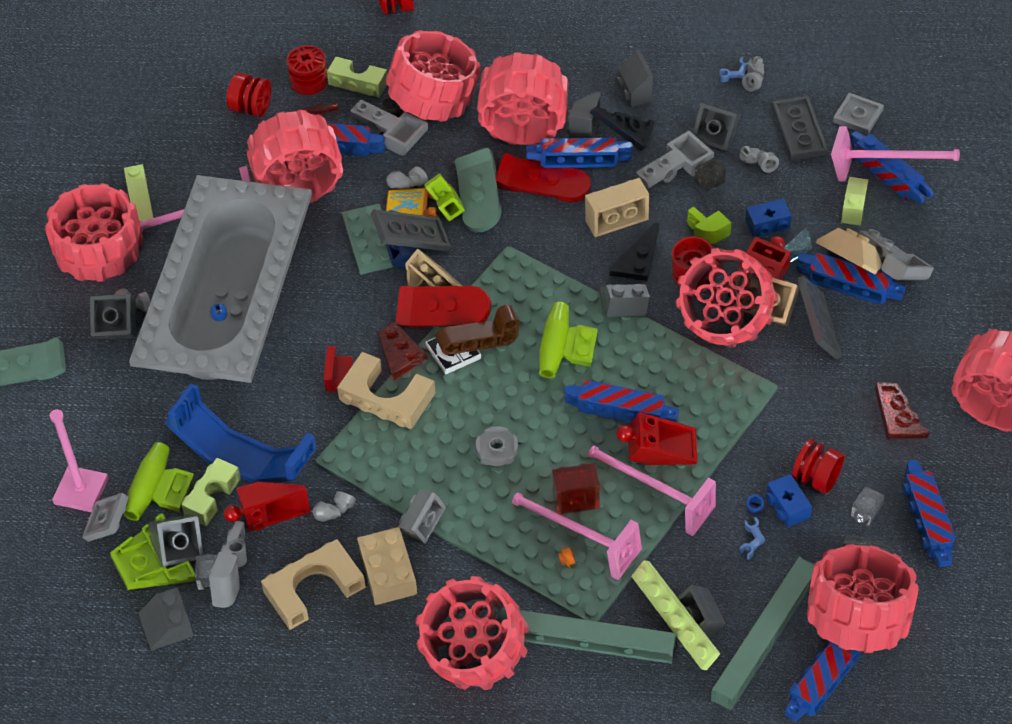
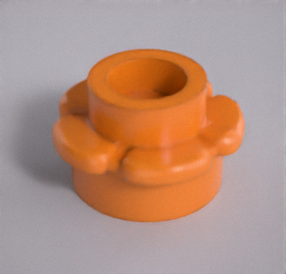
M562 547V552L558 553L561 564L571 568L570 565L576 564L571 547L565 549Z

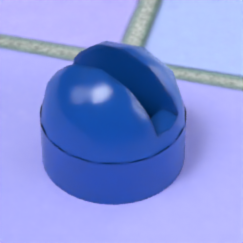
M214 304L211 307L210 313L213 320L222 321L226 319L228 313L224 304Z
M759 495L749 496L746 501L747 509L752 513L761 512L764 507L763 498ZM750 503H751L752 505L760 506V507L757 508V507L750 506Z

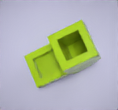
M440 173L424 184L449 222L465 211L458 194Z
M695 207L688 210L687 223L691 229H694V237H701L710 244H714L731 235V221L720 211L706 218Z

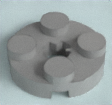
M494 426L487 428L485 433L481 436L479 435L476 439V453L481 463L492 466L513 463L514 457L518 453V440L515 434L510 433L509 429L505 427ZM496 443H499V446H502L499 449L492 448L495 446Z

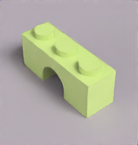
M335 57L327 70L328 84L334 87L380 98L387 86V69L370 65L365 72L358 74L354 73L353 61Z
M216 458L213 464L207 467L206 473L201 480L199 479L195 483L191 493L183 499L182 508L184 515L198 516L199 523L207 526L218 511L216 501L210 495L218 491L230 495L241 480L239 468Z

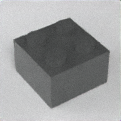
M130 294L90 296L91 337L97 340L136 338V298Z

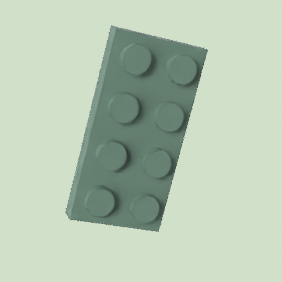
M380 204L342 212V218L360 275L394 267L391 264L386 244L381 243L370 214L373 209L381 210Z

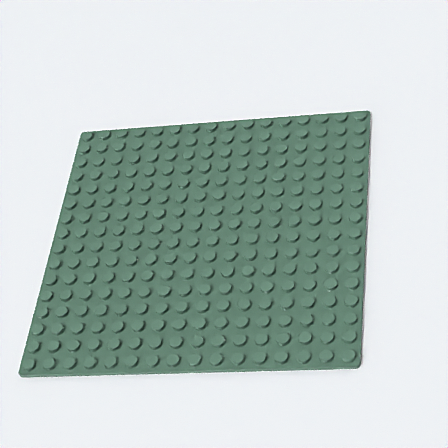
M507 246L472 286L483 289L491 298L492 308L486 321L494 320L499 307L512 305L520 321L516 340L507 346L479 350L481 359L445 375L426 347V341L435 338L436 332L445 328L434 327L374 394L381 398L396 397L405 391L416 374L435 381L436 393L412 430L400 427L387 419L383 420L370 412L359 410L317 457L316 464L401 515L408 511L412 497L417 495L419 490L437 494L446 506V509L432 533L579 619L599 622L632 580V574L644 560L649 558L685 511L687 505L597 458L592 459L588 457L591 447L595 445L607 455L693 498L777 392L778 386L645 316L607 317L599 292L513 247ZM564 302L569 306V328L582 325L598 329L591 367L573 364L563 357L555 377L548 379L539 374V349L544 325L553 303ZM590 380L662 395L665 399V405L679 409L677 423L696 428L698 463L696 465H644L629 461L628 442H621L616 436L617 429L622 425L628 426L629 423L623 420L609 419L578 411L577 406L565 403V386L576 385L582 387L583 382ZM500 426L509 429V432L513 435L515 434L518 440V453L514 457L513 463L501 466L482 464L476 453L477 437L485 433V430L490 427ZM496 443L495 446L492 448L499 449L502 446H499V443ZM516 493H521L524 498L613 540H616L629 521L633 520L639 524L642 550L619 580L611 577L607 555L609 547L521 505L516 506L512 504L513 497ZM562 547L564 549L571 547L576 564L570 565L571 568L561 564L558 553L562 552Z

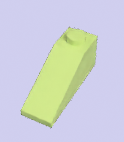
M143 164L125 167L124 172L130 203L136 206L139 220L142 222L154 218Z
M849 177L841 223L861 226L869 179Z

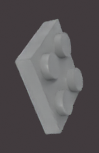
M848 93L835 114L833 123L847 126V128L869 135L883 112L884 105Z
M119 493L96 501L82 538L89 542L116 533L120 526L121 516L126 510L128 496L124 493Z

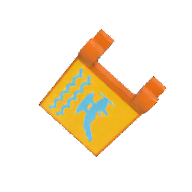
M426 188L388 190L386 211L393 210L400 213L438 218L436 207L427 208L428 197L434 198Z

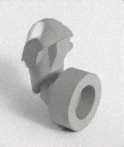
M755 56L753 60L748 61V73L742 79L743 87L750 92L758 90L764 79L763 59L759 56Z
M749 146L741 148L740 159L750 165L758 162L759 167L766 173L773 172L779 165V159L772 152H764Z
M416 166L409 171L408 176L400 171H393L387 176L386 180L390 188L404 189L410 188V186L421 187L428 181V177L422 168Z
M119 289L114 293V295H131L127 289ZM146 291L137 295L136 311L141 310L144 313L148 311L151 301Z
M336 491L333 499L336 505L320 501L313 508V515L317 521L322 522L341 517V514H344L347 509L354 507L356 498L347 493Z

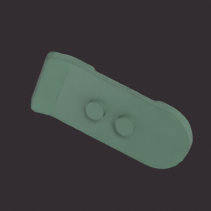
M484 148L455 160L460 199L465 209L462 212V217L465 225L473 232H484L491 229L498 223L502 213L496 182L495 160L492 151L489 148Z
M57 337L43 343L0 351V386L36 379H50L66 371L63 342Z

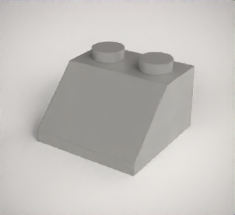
M419 490L417 495L412 497L408 511L401 516L398 527H400L404 534L426 544L446 506L437 494Z

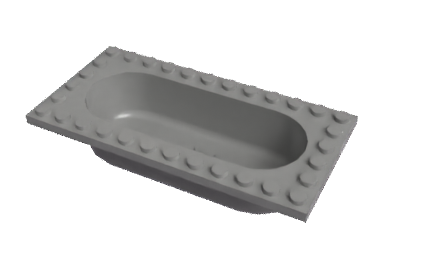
M197 175L131 354L130 366L189 374L192 377L203 380L226 379L252 383L312 197L311 189ZM222 303L225 305L228 315L222 321H215L211 317V307L214 304Z

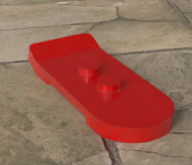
M505 153L502 156L495 173L497 187L504 190L552 197L564 202L581 201L591 190L590 178L582 170L575 168H544L541 166V162L517 158L509 153Z
M401 286L399 289L396 323L399 327L424 328L483 322L490 315L492 302L488 293L477 286Z

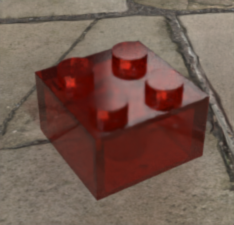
M595 463L560 467L552 470L553 498L558 514L600 508V484Z

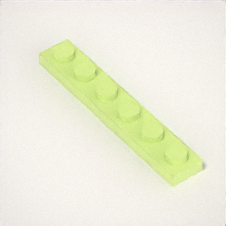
M644 560L631 577L671 630L677 633V638L702 670H708L720 655L719 651L650 561Z

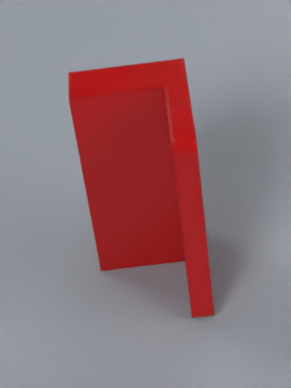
M327 346L324 370L326 392H338L337 387L353 366V357L337 356L335 346Z

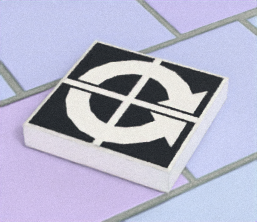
M436 337L426 341L427 349L445 375L481 359L479 350L445 355L442 353Z

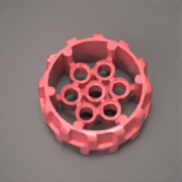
M418 30L410 36H404L399 41L386 79V84L389 86L388 94L392 100L396 101L400 109L418 116L419 119L445 122L453 117L458 118L464 114L466 107L471 103L480 75L481 65L480 62H477L475 51L465 45L461 39L444 34L441 31Z
M514 52L512 55L495 58L493 64L490 67H486L481 76L477 103L480 125L490 132L491 137L498 138L515 146L516 144L536 145L540 143V139L554 138L557 130L562 129L565 125L569 84L567 77L561 74V68L556 63H552L538 54L530 55Z
M306 110L277 113L276 116L259 123L257 130L253 135L249 136L247 141L249 148L247 157L254 182L311 189L312 197L310 203L318 201V198L332 192L337 180L343 175L342 156L334 130L331 126H327L325 118L319 114L313 115L307 113Z
M104 183L100 185L82 184L78 188L62 193L57 202L49 207L46 214L48 223L45 225V231L52 253L55 256L59 269L64 273L72 274L74 279L104 282L108 278L116 275L121 276L126 273L125 270L139 259V246H143L144 237L136 206L130 203L128 194L120 189L118 191Z
M713 248L710 254L702 258L694 257L690 261L692 266L684 276H679L677 283L681 285L680 297L675 302L676 307L681 310L685 319L684 325L709 343L735 347L737 344L748 340L753 342L758 339V333L765 325H771L774 320L771 314L774 303L778 302V295L773 287V277L758 260L742 250ZM722 263H742L744 271L733 272L730 276L722 269ZM712 268L713 270L709 274L710 284H703L695 290L702 276ZM724 274V281L717 284L715 281L716 276ZM751 274L758 276L762 296L756 297L752 292L747 291L751 284L749 278ZM744 277V284L737 287L735 284L736 279ZM710 290L711 297L704 300L702 297L703 292ZM731 293V300L724 303L722 300L723 295ZM751 296V303L744 306L742 303L743 298ZM693 299H698L706 304L703 309V316L705 318L703 321L698 320L695 315ZM759 305L754 318L742 328L741 325L745 320L743 312L745 310L751 311ZM718 309V316L711 319L709 316L710 311ZM735 311L738 312V319L735 322H731L729 319L730 314ZM724 319L727 324L732 326V333L714 334L711 333L712 327L709 325L711 323L718 324Z
M991 329L983 335L978 334L971 339L953 376L954 383L951 390L964 412L977 419V422L1004 432L1012 431V331Z
M845 544L844 547L829 549L823 554L822 560L817 561L813 567L808 598V621L815 626L817 634L822 639L829 640L838 645V648L864 651V653H873L883 649L890 650L897 646L901 638L905 639L910 632L919 591L918 584L915 583L916 573L913 568H909L902 561V557L895 553L891 554L877 546Z
M471 576L470 580L456 581L452 578L446 581L447 585L438 592L430 593L426 598L427 604L422 614L417 616L415 623L420 631V638L416 644L418 650L429 663V667L439 676L463 690L469 686H479L483 690H488L493 687L495 682L504 677L507 679L511 678L514 675L513 669L520 658L526 657L528 650L524 646L525 633L529 632V627L519 610L518 604L500 585H491L480 576ZM475 599H485V601L476 602L472 606V609H469V607L466 604H464L465 602ZM495 606L497 609L505 607L508 619H504L502 623L495 620L496 613L493 607ZM488 609L487 615L479 618L480 612ZM461 611H466L462 619H457ZM450 615L451 622L444 623L447 616ZM494 628H499L496 636H490ZM473 629H477L476 635L472 638H468L469 632ZM454 630V636L446 639L447 633ZM444 643L449 646L451 661L446 658L441 659L438 647H442ZM503 643L499 651L496 653L493 646ZM483 648H488L487 654L485 656L480 657V650ZM465 649L464 656L457 658L459 650ZM473 658L482 664L470 669H459L460 666L470 664Z

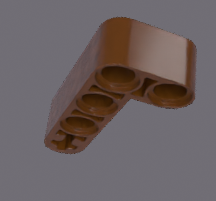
M503 305L497 309L494 320L445 327L438 330L435 337L442 353L445 355L507 346L516 340L520 321L512 305Z

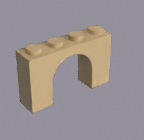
M362 352L337 387L339 400L347 405L351 404L358 407L364 412L375 414L383 420L392 421L400 427L412 430L436 393L435 381L416 374L405 391L400 395L392 398L378 397L370 391V388L382 371L380 359Z
M338 539L324 544L320 549L306 554L302 559L286 565L282 570L274 574H269L261 581L264 594L289 630L309 620L307 608L295 592L296 587L304 578L315 574L326 575L336 582L346 598L366 588L363 574Z

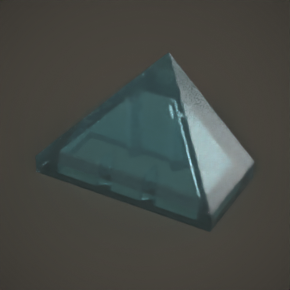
M806 227L783 248L791 252L790 263L796 260L799 254L806 253L812 249L809 229Z

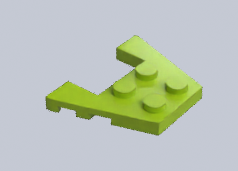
M163 513L159 514L156 520L165 519ZM149 524L142 527V531L136 536H131L110 552L111 558L128 590L197 580L189 561L169 569L166 566H161L151 543Z

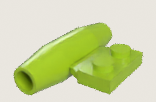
M564 302L553 303L544 325L539 349V374L548 379L555 377L563 357L573 364L591 367L598 329L582 325L569 328V306Z
M161 442L154 443L140 463L128 490L126 510L123 513L126 518L133 521L139 520L152 500L159 507L180 513L182 501L187 496L194 480V473L177 468L165 470L170 451L166 444Z

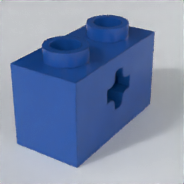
M784 199L746 208L745 221L753 238L784 231L791 227L792 215Z
M791 474L768 483L767 493L765 494L766 499L770 505L774 506L779 520L784 521L787 527H791L811 517L812 505Z

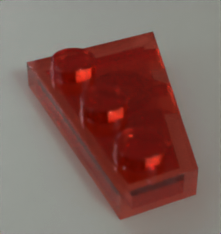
M395 321L378 331L394 380L428 360L427 354Z
M876 383L875 392L887 439L928 438L929 431L920 424L919 416L917 413H913L909 407V401L898 384Z

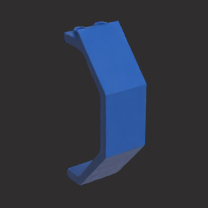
M192 383L186 390H183L176 404L170 407L168 418L164 422L207 464H213L216 458L238 467L241 479L250 483H279L295 480L316 450L315 437L306 433L298 446L273 448L230 429L203 404L198 386Z

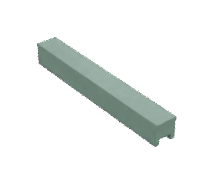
M800 556L798 557L713 687L711 693L712 702H716L732 711L810 590L813 564L803 560Z
M505 608L499 609L498 622L500 623L504 619H508ZM520 610L529 627V632L525 633L524 642L672 664L677 633Z

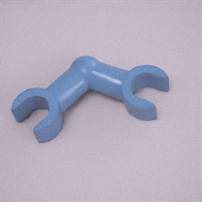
M741 57L738 71L719 70L720 82H728L734 78L742 79L746 73L748 62L744 63L743 57Z
M754 517L755 525L750 526L745 520L746 531L752 533L755 538L749 544L745 543L740 547V554L746 550L750 551L747 554V560L752 559L754 551L765 542V537L759 529V520Z

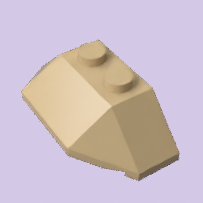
M837 228L816 241L822 247L873 274H876L882 267L876 247L868 243L870 239L861 234L858 235L857 232L849 228L846 231Z
M419 249L405 263L408 286H462L447 271Z

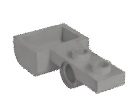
M360 100L350 110V116L366 123L372 133L380 134L384 132L382 136L384 137L385 142L383 144L385 148L402 156L406 155L428 131V123L406 112L397 117L363 100Z
M687 131L667 143V153L638 170L636 178H640L642 183L647 188H650L661 180L666 183L670 182L681 168L691 176H695L710 166L714 158V152L694 134Z
M869 229V231L859 232V234L870 239L869 244L876 247L880 260L884 261L881 267L882 271L893 279L927 280L931 276L934 267L914 254H906L893 245V241L881 237L878 231Z
M235 521L233 529H229L226 545L223 544L221 552L218 553L210 572L212 605L215 607L226 608L231 606L239 592L238 568L244 566L247 562L244 522Z

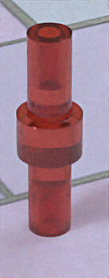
M337 103L329 105L316 104L315 107L302 108L300 110H306L310 114L324 115L326 112L338 111Z

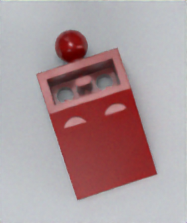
M780 236L771 238L770 242L755 237L745 252L758 260L775 279L782 280L790 267L791 252L784 249L785 241ZM740 263L739 268L744 269L742 263Z
M639 412L628 426L622 425L616 431L619 441L628 442L629 461L644 465H696L698 463L695 427Z
M255 482L237 488L241 507L235 505L226 507L224 517L229 522H235L243 515L247 528L251 532L311 513L305 485Z

